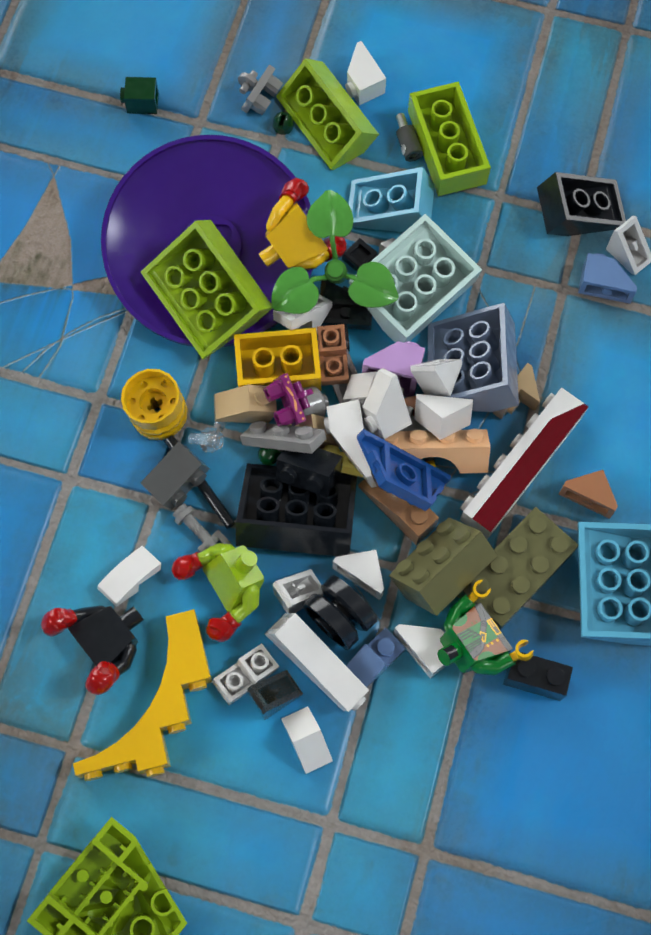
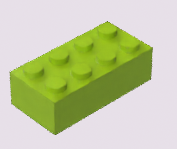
M459 81L410 93L408 114L422 147L423 156L432 181L435 184L434 187L437 195L442 196L486 185L491 167Z

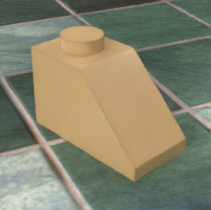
M245 385L214 394L215 421L237 423L264 421L269 423L274 417L273 413L277 411L276 400L268 402L263 391L267 386Z

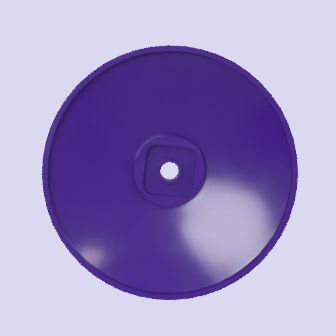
M196 135L168 142L143 156L126 172L114 189L102 223L101 251L104 268L108 280L123 306L138 322L153 333L169 341L193 347L143 277L141 271L196 220H211L272 304L274 285L280 275L289 268H287L281 258L267 267L258 253L271 245L265 235L267 232L266 223L272 208L279 201L283 186L288 181L296 178L294 174L280 160L263 148L238 138L223 135ZM306 195L297 203L307 216L311 205ZM305 269L310 279L313 269ZM271 309L259 321L241 334L267 332L276 326L278 322L273 317L274 309ZM234 339L225 344L223 347L235 345Z

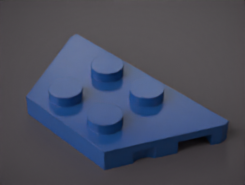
M365 429L357 435L358 443L378 486L387 493L407 501L410 505L426 511L434 504L437 496L443 491L445 484L451 479V475Z

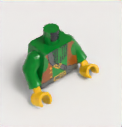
M478 580L472 587V593L470 595L465 594L449 609L443 624L445 633L440 637L443 648L438 650L437 655L443 665L448 666L455 663L463 673L474 671L476 674L494 676L515 665V661L518 659L522 661L530 660L534 650L528 654L520 653L519 649L529 643L528 640H520L516 645V650L510 653L513 647L481 602L475 604L477 599H485L491 591L490 588L485 594H479L476 591V586L480 585L483 580Z

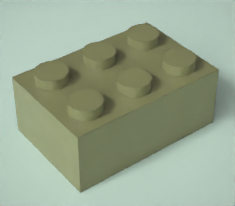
M448 517L437 526L436 530L426 540L420 542L405 560L396 566V569L389 577L407 600L437 616L498 555L480 530Z

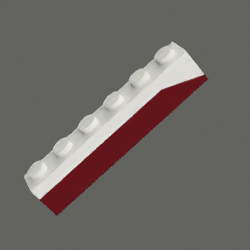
M562 387L556 395L550 393L542 404V407L545 408L540 415L535 413L526 424V427L529 428L524 435L519 433L510 444V447L513 449L508 456L502 454L493 466L496 471L491 477L487 474L477 486L480 491L474 498L470 495L460 508L463 510L460 520L466 525L480 530L487 540L580 422L589 407Z

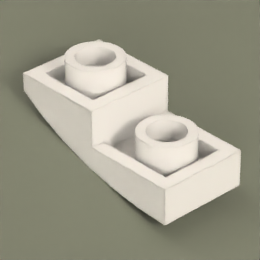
M141 546L120 562L98 584L97 589L117 607L136 594L141 583L161 570V562L146 548Z
M261 643L239 658L236 664L215 677L212 683L227 704L231 705L279 668V665Z

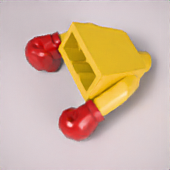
M293 178L285 183L279 196V201L272 208L267 220V232L265 235L271 245L258 253L267 267L280 258L287 268L302 267L304 269H315L322 263L333 260L330 237L322 240V238L313 235L307 225V216L297 203L309 191L307 182L302 179ZM335 236L337 256L339 258L346 251L347 243L343 237Z

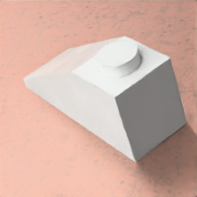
M360 400L327 406L328 417L324 418L327 434H332L337 445L371 488L377 487L375 477L357 440V435L363 429L367 430L364 424V418L366 417Z

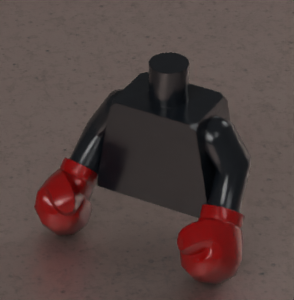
M101 605L75 610L53 608L43 616L41 628L43 633L50 637L56 636L68 628L96 665L88 675L85 687L91 694L101 695L113 686L120 675L130 669L137 652L136 645L138 643L130 630L144 619L134 606L120 617L111 606L104 607Z

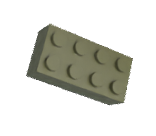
M535 507L494 549L498 556L457 597L461 599L465 594L470 595L475 582L483 580L480 585L476 586V591L479 594H485L490 588L491 591L485 599H477L475 604L481 602L501 631L573 555L578 548V544Z

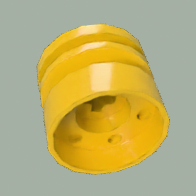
M146 369L137 372L127 380L122 389L121 402L123 410L140 435L150 440H164L182 429L187 420L188 408L177 382L169 373L160 369ZM156 408L161 409L159 412H155Z

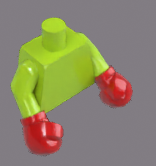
M218 543L200 553L197 551L193 554L180 556L172 565L171 571L178 580L190 579L195 575V571L202 568L227 611L221 618L209 619L206 627L207 635L212 640L218 642L229 640L242 624L241 621L259 606L260 588L264 582V576L256 564L258 561L257 555L248 550L244 545L235 548L232 544Z

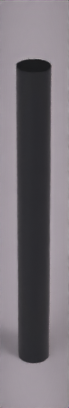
M174 435L165 439V443L170 450L178 443ZM204 480L196 487L226 529L232 527L236 523L207 481Z

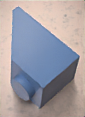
M588 253L583 264L578 293L630 304L636 294L637 286L615 258H610L600 253Z

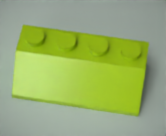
M305 58L276 95V98L291 115L294 122L330 170H335L363 154L379 136L373 125L322 61Z

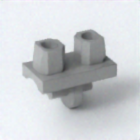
M270 64L259 81L256 79L258 73L254 70L250 74L244 72L239 75L240 93L246 94L247 91L251 92L241 108L245 113H248L251 108L253 111L263 115L271 101L260 94L261 91L264 90L275 97L283 83L272 75L275 68Z

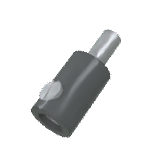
M399 113L396 115L399 125L396 135L401 146V153L406 161L413 162L423 156V150L414 126L407 124L404 113Z

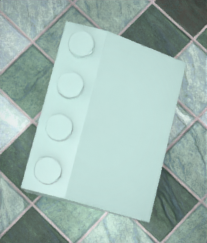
M424 214L371 261L383 264L390 271L399 299L384 307L366 308L382 330L395 343L397 341L403 343L411 341L476 282L482 269L437 224Z

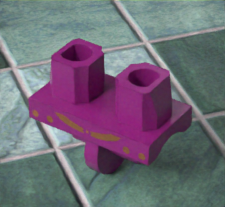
M285 373L274 379L273 383L263 389L268 402L281 398L285 407L273 413L278 427L290 424L295 426L306 421L303 410L310 407L307 396L314 394L312 388L304 391L300 381L292 384L288 373Z

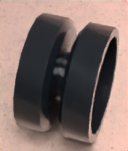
M331 575L321 585L324 596L312 594L303 603V608L328 637L343 649L349 650L359 640L356 629L368 631L377 622V617L370 606L353 588L339 577Z

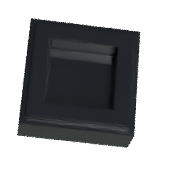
M359 238L343 253L342 260L355 271H358L361 265L371 262L379 253Z

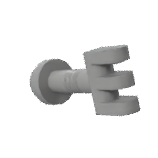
M184 503L173 513V516L176 518L174 521L178 525L184 522L203 542L197 548L199 553L215 545L218 541L223 544H231L219 529L211 535L192 516L195 511L192 506H187Z

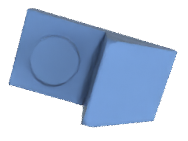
M385 627L368 645L365 643L346 666L368 687L406 650V647Z

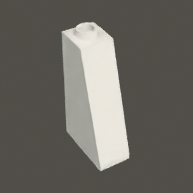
M285 613L265 633L341 710L349 712L352 709L355 711L365 702L366 698L364 695L369 689L296 613Z

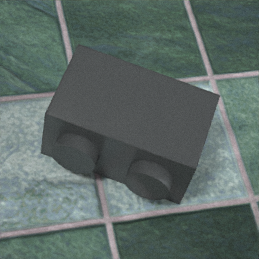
M178 442L143 479L141 484L163 506L172 510L174 507L182 505L187 499L186 494L205 480L206 473L210 468L187 446Z

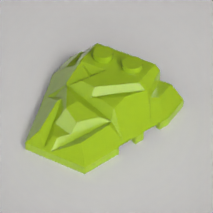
M112 816L27 919V922L43 935H179L187 925V921L163 884L136 836Z

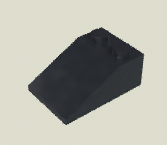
M555 172L537 187L547 234L573 236L616 230L626 221L617 180Z

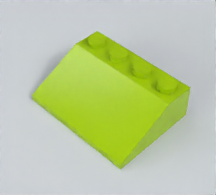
M196 220L141 271L143 277L202 359H206L234 339V334H241L273 309L268 298L211 220Z

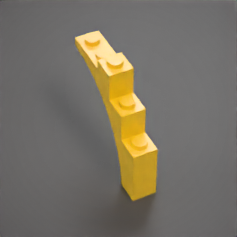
M194 609L166 616L168 632L167 663L160 687L150 707L137 724L119 741L94 756L73 763L75 776L84 778L85 781H93L102 778V772L114 770L115 774L132 770V764H136L138 772L140 774L146 773L147 778L162 775L165 773L164 768L171 767L163 732L168 730L169 734L180 733L186 730V725L192 724L184 690L189 688L190 692L200 691L207 688V683L212 682L199 622Z

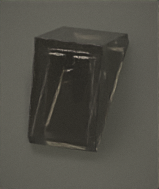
M288 670L251 685L247 689L251 700L264 720L303 695Z

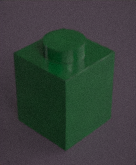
M126 77L125 87L120 89L121 103H125L127 113L157 114L159 90L156 78Z

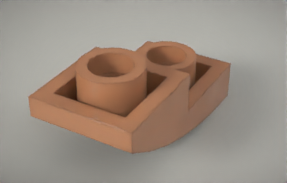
M345 325L318 326L317 335L322 386L347 384L349 382Z

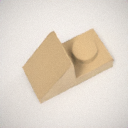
M527 363L518 374L519 404L522 402L536 411L540 402L533 367ZM518 406L495 411L493 414L503 419L507 412L512 414Z

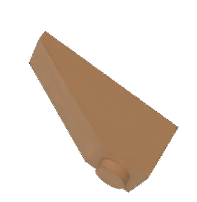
M365 479L358 485L370 500L415 545L420 543L436 528L439 517L430 508L424 511L414 505H410L407 501L387 493L378 484L377 487L371 488Z

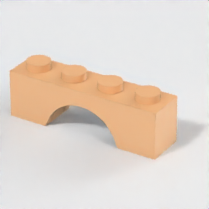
M487 429L459 430L441 440L428 430L399 431L384 439L419 459L427 457L447 459L457 467L460 474L488 473L491 447Z

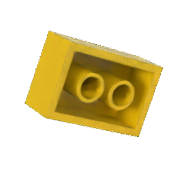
M316 328L234 334L238 387L245 385L268 386L280 375L288 373L292 384L300 381L303 388L317 387L321 391V370Z

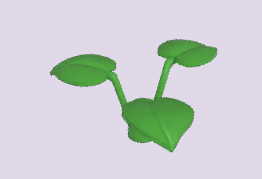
M326 190L308 210L307 225L313 235L318 238L330 236L333 260L326 264L324 275L314 276L310 279L307 271L302 267H293L284 271L277 279L272 291V308L275 311L291 314L309 312L316 306L319 299V290L313 283L322 280L326 281L327 279L334 284H340L349 279L354 280L349 286L348 293L351 299L360 306L377 308L396 302L399 299V295L392 274L386 266L378 262H368L359 267L357 276L348 274L345 264L338 260L335 236L345 237L350 234L353 228V214L350 206L341 195L335 191Z

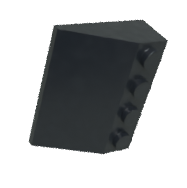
M247 463L236 518V546L244 545L249 548L329 556L349 555L357 476L341 473L329 496L324 497L277 481L276 466Z

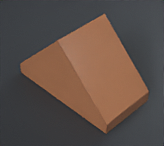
M603 470L567 480L559 492V495L609 519L618 507Z

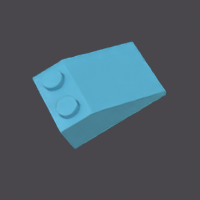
M423 167L352 180L349 206L353 214V227L405 232L424 214L431 219L435 184Z

